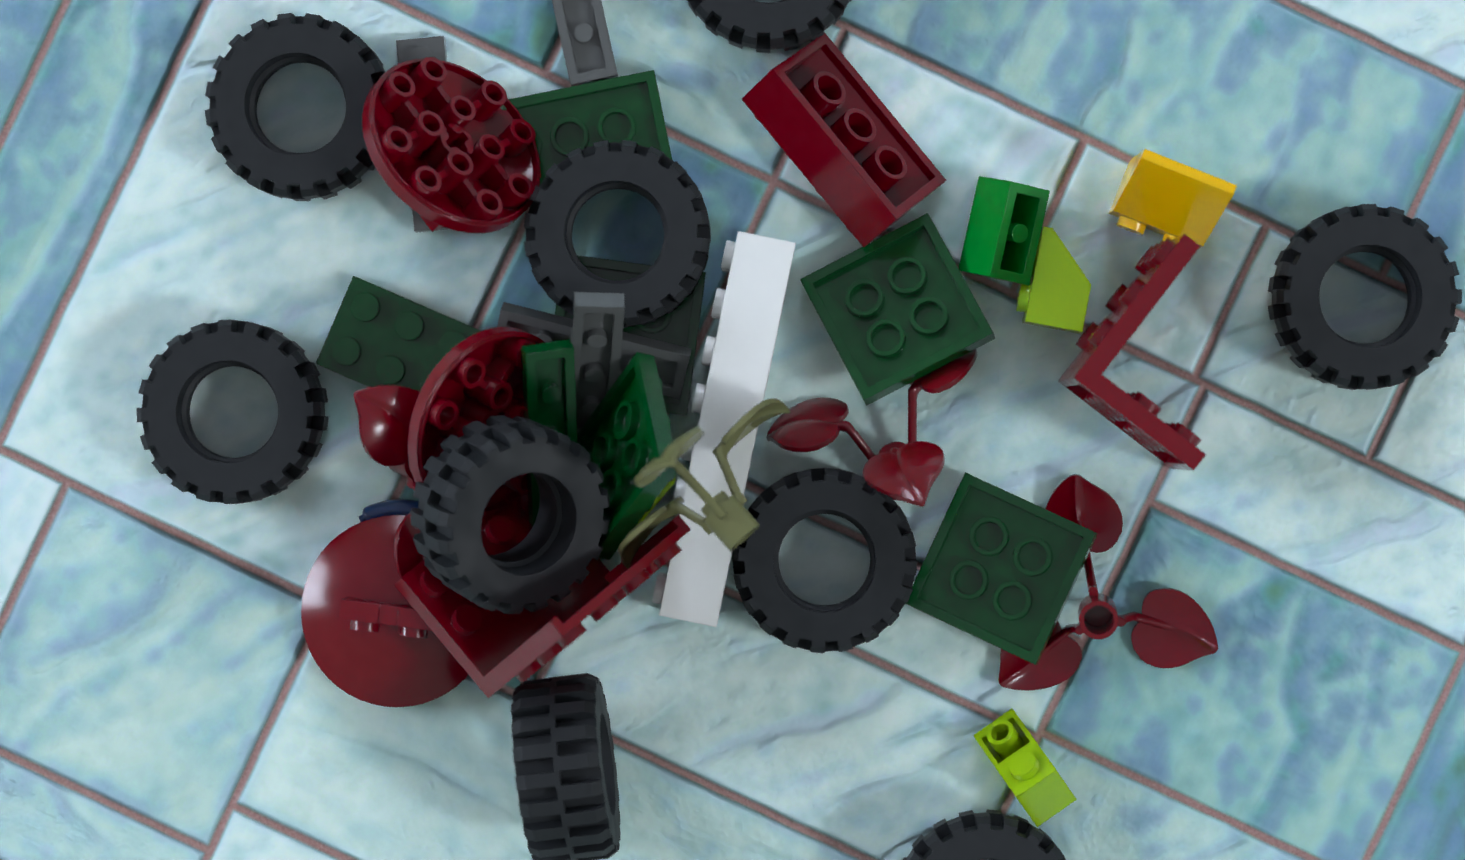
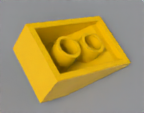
M1144 149L1129 161L1109 214L1119 218L1117 226L1130 232L1143 235L1145 229H1149L1164 235L1163 241L1167 237L1173 240L1186 234L1199 244L1201 248L1229 204L1237 185Z

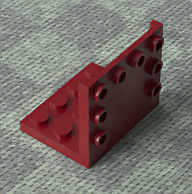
M1183 234L1173 240L1167 237L1159 244L1156 243L1154 246L1151 245L1134 267V269L1140 272V275L1134 279L1129 287H1126L1123 283L1118 287L1105 305L1111 311L1110 314L1104 318L1099 326L1092 322L1080 336L1075 345L1082 350L1058 382L1171 469L1194 471L1206 455L1197 448L1201 439L1179 422L1176 424L1171 422L1169 424L1159 419L1157 415L1162 409L1138 391L1137 393H1126L1102 375L1200 248L1199 244L1186 234Z
M528 495L521 496L514 503L500 511L482 517L481 538L487 555L506 552L518 545L532 529L529 522ZM678 514L640 546L631 561L629 569L621 562L609 571L600 559L592 558L586 568L590 573L581 584L574 581L569 586L571 593L559 602L549 598L547 599L548 606L535 612H530L523 608L520 614H504L497 609L490 611L482 608L442 584V580L432 575L424 565L425 559L401 577L394 586L487 698H489L514 677L522 684L587 631L581 624L586 617L590 615L597 622L618 605L619 601L632 593L650 578L652 574L682 551L676 542L691 529Z

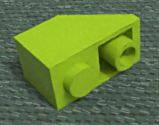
M1043 226L1029 286L1020 284L1016 311L1024 312L1022 323L1081 333L1083 332L1091 283L1055 230Z
M1013 708L973 735L1037 827L1077 800Z

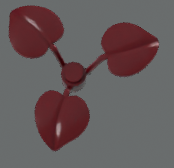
M975 349L909 383L911 386L908 388L907 444L903 442L888 443L880 449L879 454L875 455L854 426L848 421H843L849 413L847 404L838 399L824 397L806 400L789 409L790 413H783L768 430L767 441H772L780 448L792 452H812L832 443L838 437L840 431L845 432L868 459L863 468V476L869 486L892 497L893 500H900L923 507L931 486L942 471L945 457L943 450L938 445L917 441L918 393L922 389L928 393H940L956 385L973 366L977 358V350Z
M378 385L355 391L353 396L358 411L360 438L366 453L376 463L389 466L392 471L408 477L407 487L415 490L416 482L410 470L407 446L409 424L420 392L398 385ZM411 513L406 515L399 524L394 540L395 563L400 578L426 558L417 552L413 538L415 534L420 533V530L411 525Z
M1073 474L1064 479L1048 500L1046 510L1098 533L1090 550L1091 552H1105L1118 541L1123 527L1122 514L1118 504L1106 491L1089 482L1081 475ZM1089 552L1084 563L1089 595L1079 605V622L1066 625L1061 629L1057 621L1037 665L1001 649L998 681L1002 687L1024 691L1044 689L1060 684L1075 673L1082 659L1080 645L1068 635L1071 633L1078 635L1085 633L1093 639H1105L1115 632L1117 626L1123 627L1125 623L1137 621L1131 632L1133 648L1141 660L1154 667L1174 668L1185 665L1200 657L1216 653L1218 643L1212 623L1202 607L1188 594L1177 589H1154L1144 597L1142 613L1130 612L1119 615L1114 601L1109 596L1098 593L1091 553Z

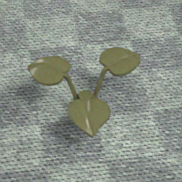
M776 398L766 399L758 403L729 429L721 439V442L713 450L712 453L718 460L732 494L730 497L724 491L712 497L678 460L680 456L703 436L704 432L700 427H695L675 439L664 449L660 457L654 458L645 465L633 480L638 487L650 484L665 469L672 467L704 501L705 505L701 511L706 518L683 505L685 500L681 496L677 497L646 517L627 534L618 547L622 564L629 569L636 552L650 533L662 521L676 514H682L695 522L708 535L714 533L729 551L734 550L759 528L760 524L743 506L748 500L739 489L727 460V455L731 448L752 430L774 416L790 413L789 408Z

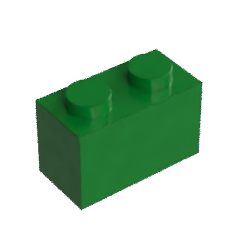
M979 176L958 269L967 273L1029 286L1050 191L1013 181Z

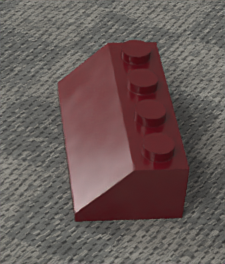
M826 33L774 67L742 98V101L751 110L756 119L761 122L863 248L946 181L944 176Z

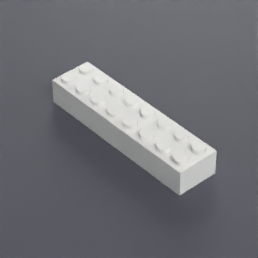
M741 231L737 233L736 242L726 241L721 269L722 271L729 272L726 289H716L711 313L712 318L720 319L716 337L708 335L706 337L701 364L710 366L707 384L697 383L691 412L700 413L698 427L703 430L704 434L682 455V460L691 461L689 472L712 497L721 491H724L728 497L732 496L718 460L712 453L713 450L721 442V439L747 411L764 401L796 243ZM758 427L734 445L727 455V460L743 495L745 494ZM682 478L677 479L673 500L681 496L685 500L683 505L706 518L701 511L705 505L704 501ZM680 514L679 516L691 530L676 542L682 551L670 560L668 573L659 572L657 575L652 603L661 604L659 616L717 627L733 550L729 551L714 533L708 535L701 526Z

